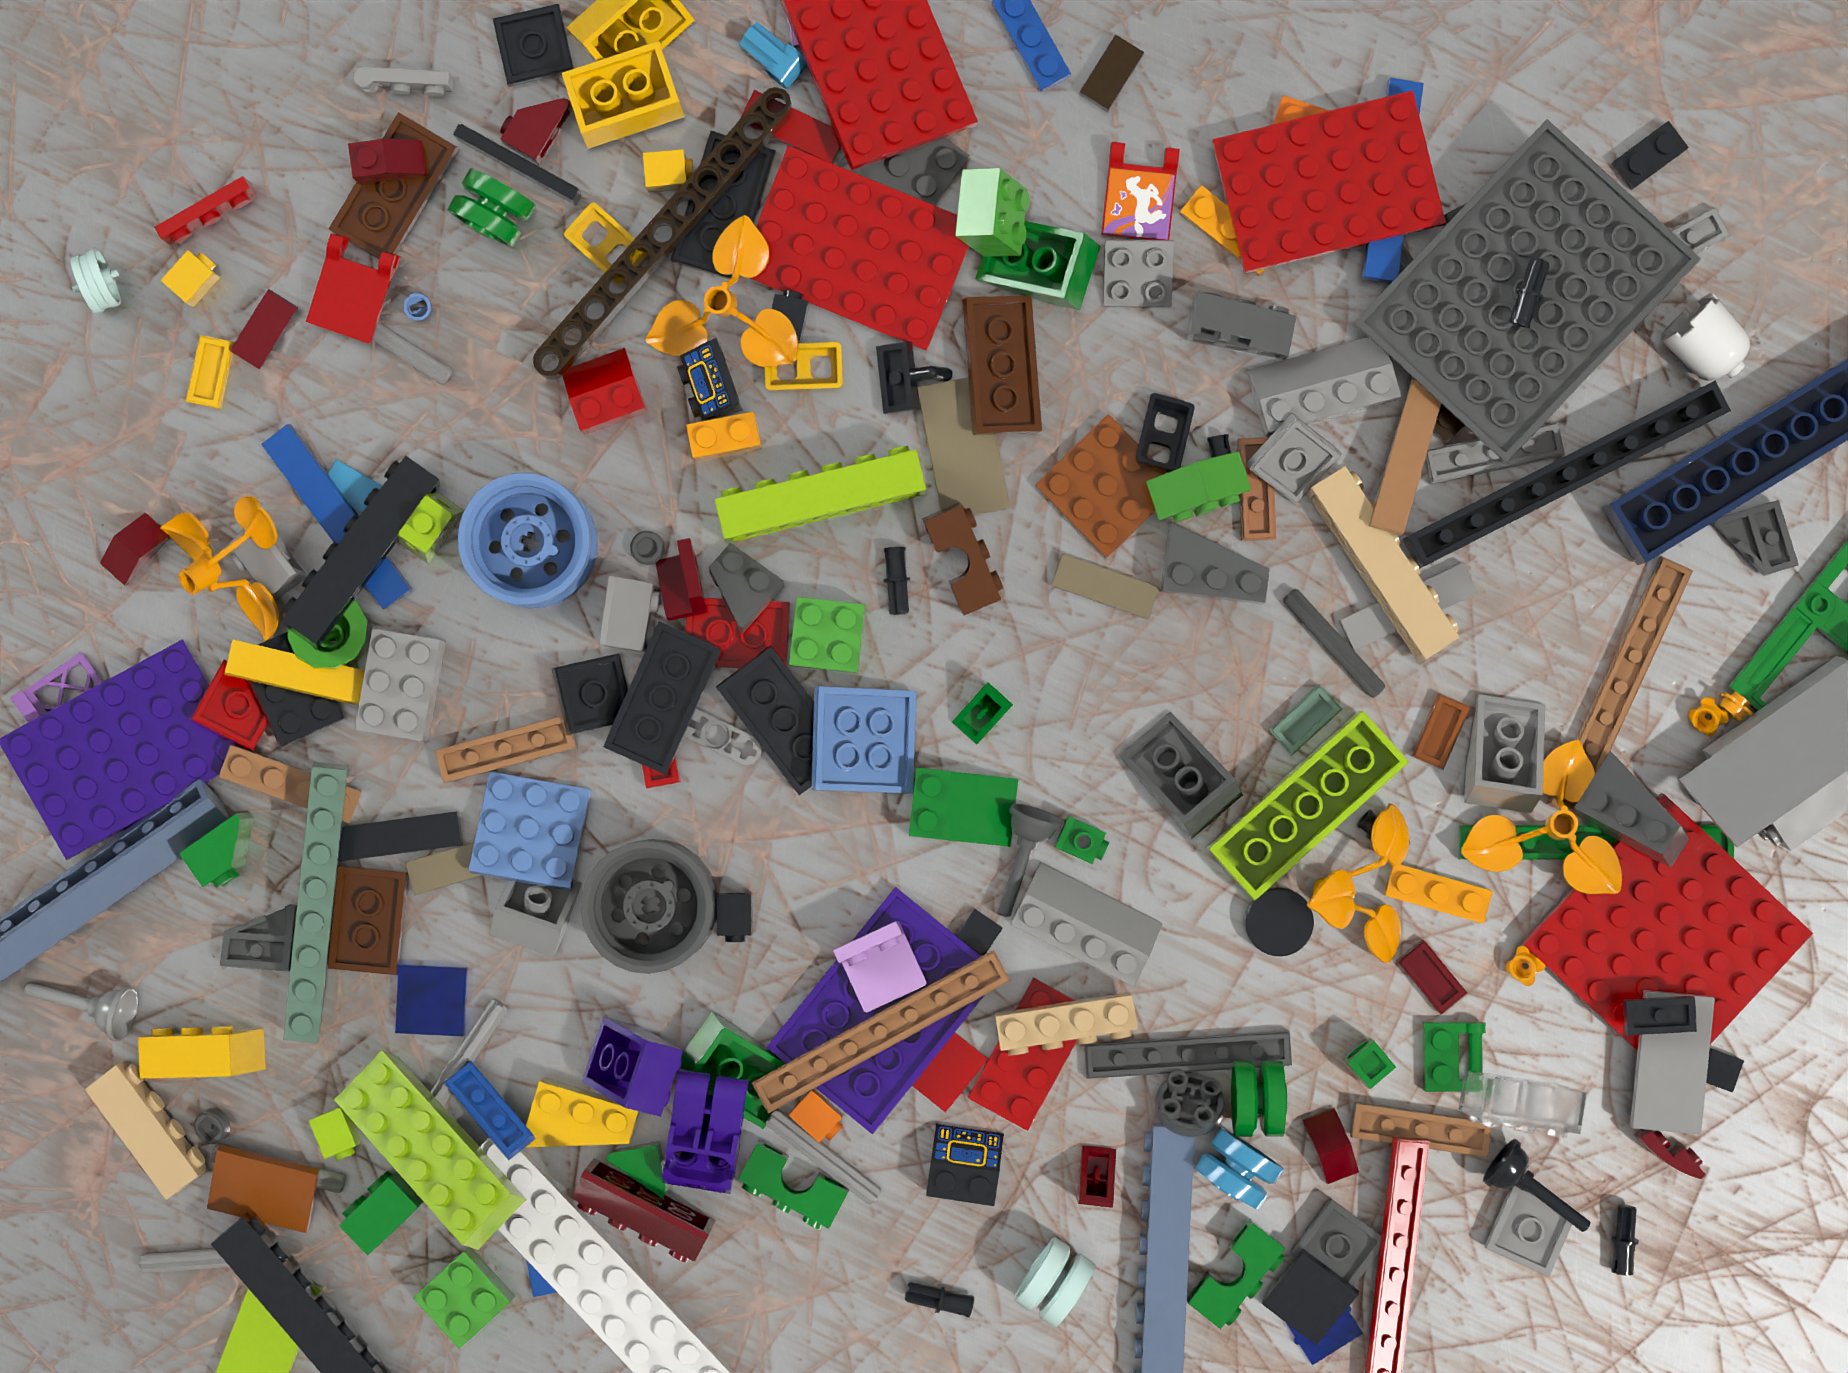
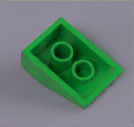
M1025 221L1026 241L1022 244L1020 256H982L975 277L977 281L1020 295L1032 296L1033 299L1049 304L1080 310L1100 245L1082 232Z
M916 767L909 836L1011 847L1013 829L1011 826L1012 814L1009 813L1011 804H1016L1018 779Z
M711 1012L682 1053L680 1069L711 1074L708 1095L714 1094L717 1075L748 1080L744 1118L764 1129L766 1127L765 1122L772 1112H767L752 1082L786 1063L746 1032Z

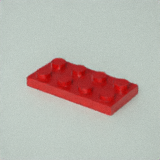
M1033 977L1015 1010L1076 1000ZM1076 1039L1062 1041L1063 1047L1057 1049L1042 1050V1045L1029 1046L1028 1053L1019 1055H1008V1050L1001 1051L998 1040L971 1089L968 1099L1028 1131L1075 1046Z

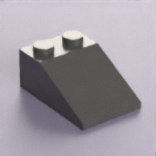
M1172 712L1168 713L1119 755L1121 760L1162 808L1191 839L1243 796L1236 779Z

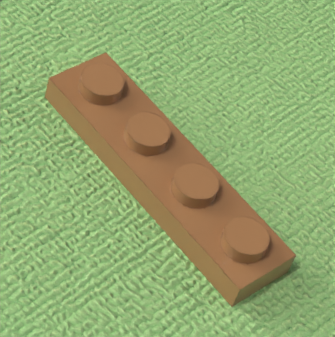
M561 716L437 749L435 754L443 783H448L575 749L577 746L574 734L567 735L564 719Z
M230 745L219 774L220 778L308 808L311 772L244 748ZM347 785L343 821L350 824L361 790Z
M1355 1102L1350 1137L1391 1144L1393 1137L1426 1139L1430 1141L1429 1149L1488 1157L1493 1123Z

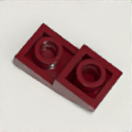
M268 289L230 351L256 368L261 369L298 307Z
M1641 1129L1634 1135L1653 1155L1671 1167L1698 1179L1706 1176L1700 1168L1703 1161L1690 1147L1685 1150L1676 1144L1668 1151L1667 1148L1671 1144L1660 1131L1652 1132V1130Z

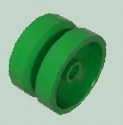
M470 168L462 181V185L468 193L477 198V201L465 195H455L447 211L480 235L514 248L521 235V231L516 224L506 218V215L518 221H528L536 205L502 182Z
M1233 1061L1231 1069V1119L1233 1135L1235 1137H1252L1256 1132L1257 1117L1259 1115L1261 1131L1266 1137H1283L1287 1114V1086L1285 1083L1283 1061H1263L1259 1070V1082H1257L1255 1066L1251 1061Z

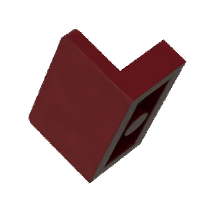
M690 538L677 541L679 555L660 559L655 563L665 615L668 621L707 612L697 558Z

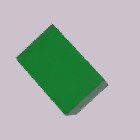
M987 682L952 723L975 744H978L1013 704Z
M660 1141L613 1149L607 1156V1161L659 1197L663 1198L669 1189L668 1184L662 1183L664 1159Z

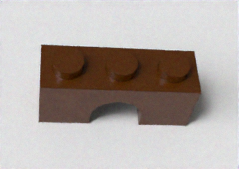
M957 503L922 518L937 553L947 548L956 547L962 549L967 555L968 565L965 572L959 577L948 581L963 616L1002 600L998 591L1003 590L1004 587L997 571L990 572L985 560L991 557L984 540L977 541L972 528L977 527V523L970 507L963 509V506Z

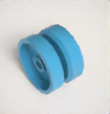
M1220 1127L1211 1142L1213 1147L1226 1157L1225 1161L1211 1153H1203L1195 1169L1212 1181L1211 1184L1235 1200H1241L1259 1210L1268 1195L1266 1190L1253 1180V1177L1256 1176L1268 1184H1275L1284 1168L1239 1137H1235L1233 1133Z

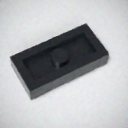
M1667 121L1614 160L1612 165L1629 188L1633 190L1689 147L1670 121Z
M1694 996L1623 999L1624 1032L1626 1035L1697 1032Z

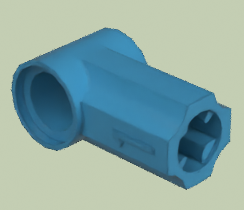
M758 22L746 31L739 42V46L764 66L767 74L787 90L807 67L804 56L788 43L786 45Z

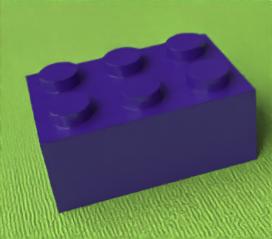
M603 1016L581 1082L625 1108L661 1117L664 1107L670 1100V1088L674 1076L681 1067L683 1050L638 1025Z

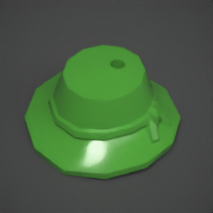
M354 600L318 649L289 629L288 641L297 659L313 668L336 669L355 659L365 644L367 619L359 603Z

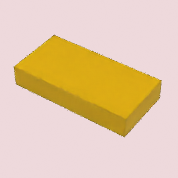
M203 335L199 336L186 402L222 409L233 353L230 350L234 342Z

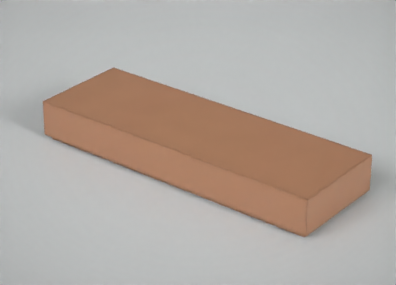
M1270 437L1237 439V448L1251 486V491L1239 495L1241 499V541L1276 540L1274 487L1251 471L1246 465L1250 458Z

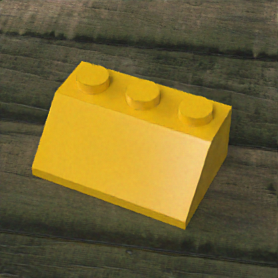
M596 0L566 29L593 61L596 62L656 41L660 42L663 50L695 20L680 0Z
M659 41L562 73L587 149L685 117Z

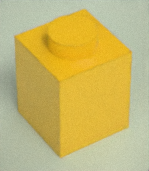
M684 149L643 153L645 186L648 193L678 190L694 172L692 158L686 159Z
M187 250L161 281L185 303L194 308L220 279V276L213 271L217 265L204 253L200 252L196 256Z

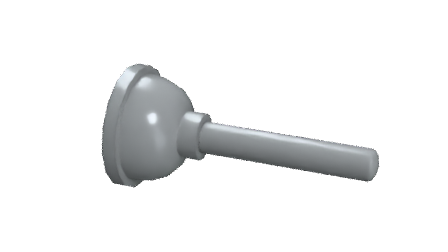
M28 982L24 987V994L27 996L88 1012L89 1016L95 1018L97 1027L112 1041H121L127 1036L137 1013V992L129 987L108 991L101 998L93 997L92 999Z

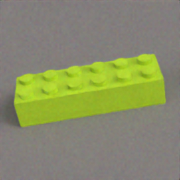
M908 446L888 450L889 456L876 459L875 454L864 455L855 458L856 464L842 467L841 462L822 466V472L809 475L808 470L789 474V481L776 484L774 479H767L754 483L755 489L744 492L741 490V487L721 491L722 497L714 500L724 540L729 544L927 495L917 449L909 451Z
M1358 711L1209 844L1206 849L1251 899L1256 900L1404 768L1409 761L1364 711Z
M381 1050L334 1099L462 1245L479 1250L527 1200L399 1057Z

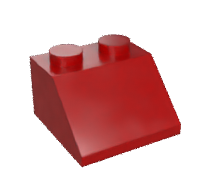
M626 348L572 366L562 375L579 429L584 435L648 412Z

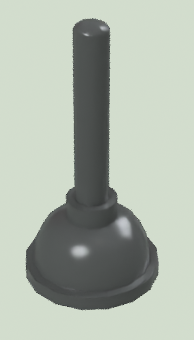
M1011 804L1009 813L1012 814V829L1019 836L1016 843L1019 845L998 910V913L1004 917H1010L1032 850H1036L1038 842L1049 840L1054 835L1056 829L1061 828L1062 820L1056 815L1024 804Z

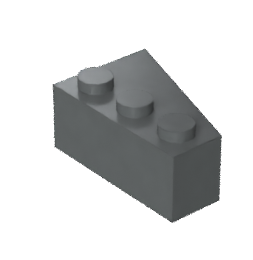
M1171 522L1168 525L1160 592L1262 605L1266 603L1270 568Z
M1611 751L1574 807L1583 822L1670 868L1689 840L1682 826Z

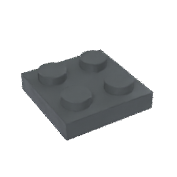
M1330 1198L1290 1254L1297 1258L1304 1249L1352 1286H1355L1379 1253L1381 1235Z

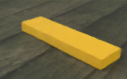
M233 639L224 675L359 706L365 670L344 665L336 669L313 668L297 659L293 653Z

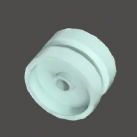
M1056 1237L1052 1238L1039 1254L1014 1297V1301L1028 1311L1037 1307L1044 1299L1040 1308V1319L1054 1328L1064 1320L1075 1306L1096 1266L1094 1262L1082 1254L1073 1257L1065 1266L1070 1255V1247Z

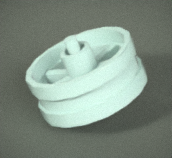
M96 247L87 250L85 254H77L71 257V267L77 285L73 286L72 289L74 293L79 291L82 293L83 298L93 313L99 314L109 307L114 308L121 304L120 293L114 278L120 274L117 269L111 271L105 258Z

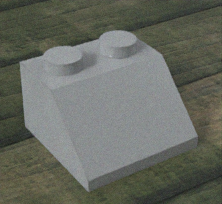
M242 529L229 545L241 537L246 530ZM278 535L276 544L269 549H262L257 546L250 536L248 540L234 549V553L230 555L241 571L246 569L254 578L250 583L260 582L271 593L275 601L307 577L306 572Z
M615 576L608 577L599 645L640 652L646 651L647 645L655 631V626L650 625L652 612H658L660 592L655 591V584Z
M508 880L496 905L489 935L554 957L565 934L581 883L573 880L571 891Z

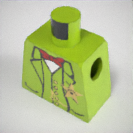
M439 492L426 494L399 531L400 545L427 564H430L461 520L464 510Z

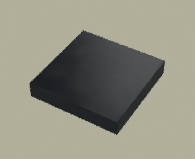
M559 4L493 18L506 81L509 87L559 76L563 72L574 69Z
M619 653L552 668L567 735L613 725L628 691Z
M1303 1249L1262 1299V1305L1317 1345L1359 1295V1290Z

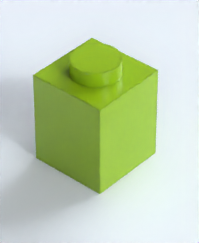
M341 1107L309 1120L324 1159L333 1155L336 1161L355 1153L353 1147L362 1142L354 1122Z

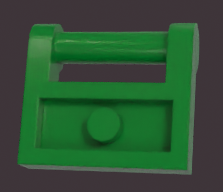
M1423 1022V1091L1486 1092V1081L1483 1080L1482 1034L1486 1033V1022ZM1459 1033H1469V1080H1459Z

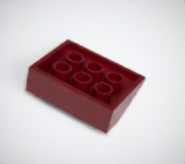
M595 1158L584 1169L572 1198L579 1202L577 1207L590 1215L595 1216L598 1212L608 1217L607 1222L619 1230L626 1231L627 1227L639 1233L638 1239L653 1247H656L659 1243L670 1249L669 1255L687 1263L688 1259L695 1262L716 1221L666 1194L663 1198L659 1197L629 1175Z

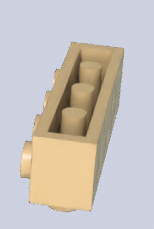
M1131 992L994 1013L1000 1050H1008V1055L1028 1053V1047L1042 1045V1050L1057 1049L1063 1047L1062 1041L1076 1039L1077 1045L1097 1042L1096 1036L1110 1034L1111 1039L1126 1038L1131 1036L1130 1030L1138 1029Z
M126 1060L115 1065L84 1090L167 1200L208 1171V1168L204 1164L205 1158L196 1147H191L184 1137L185 1131L180 1123L175 1119H171L163 1109L165 1105L160 1096L148 1089L143 1082L144 1078L140 1079L139 1068Z

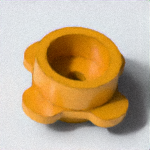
M1734 691L1731 695L1727 692L1721 694V697L1724 699L1718 706L1722 710H1726L1730 717L1741 722L1745 716H1752L1753 712L1748 709L1750 702L1739 693Z
M1712 697L1702 698L1701 704L1697 708H1692L1688 713L1689 720L1692 721L1694 727L1708 736L1714 735L1717 732L1718 726L1726 724L1730 718L1729 713L1726 710H1721L1715 704V700ZM1706 714H1710L1712 718H1707Z
M1524 945L1519 946L1516 949L1515 957L1505 964L1506 971L1525 986L1533 985L1538 972L1546 968V965ZM1523 963H1527L1529 967L1527 969L1524 968Z

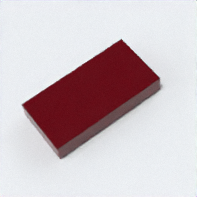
M1424 939L1396 960L1439 1014H1443L1467 994L1466 990Z

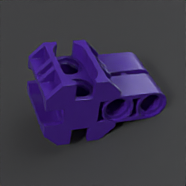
M679 1069L666 1145V1161L663 1168L662 1183L731 1194L740 1150L748 1080L717 1075L714 1094L708 1095L711 1074Z

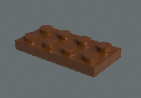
M399 112L382 139L422 140L427 175L361 185L356 182L329 227L331 232L350 238V243L377 259L380 258L382 252L393 254L398 252L458 151L457 146Z
M1032 296L964 298L962 301L973 435L1041 432L1042 423Z

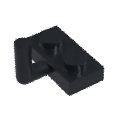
M904 341L876 346L883 414L890 415L920 410L917 382L925 380L949 381L952 378V370L947 367L926 366L915 368L912 342Z

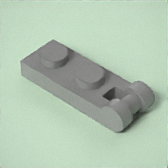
M360 67L356 69L353 75L355 84L361 91L367 94L376 92L378 88H389V92L394 94H410V89L423 90V94L429 96H444V91L453 92L454 77L449 71Z

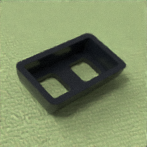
M1158 393L1150 395L1136 453V462L1139 465L1168 473L1181 468L1195 409L1194 404ZM1163 414L1174 417L1177 420L1175 432L1168 433L1157 430L1154 426L1156 415ZM1150 444L1169 448L1170 455L1167 463L1151 460L1147 457Z

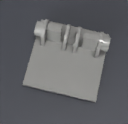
M1105 240L1103 306L1171 307L1174 240Z

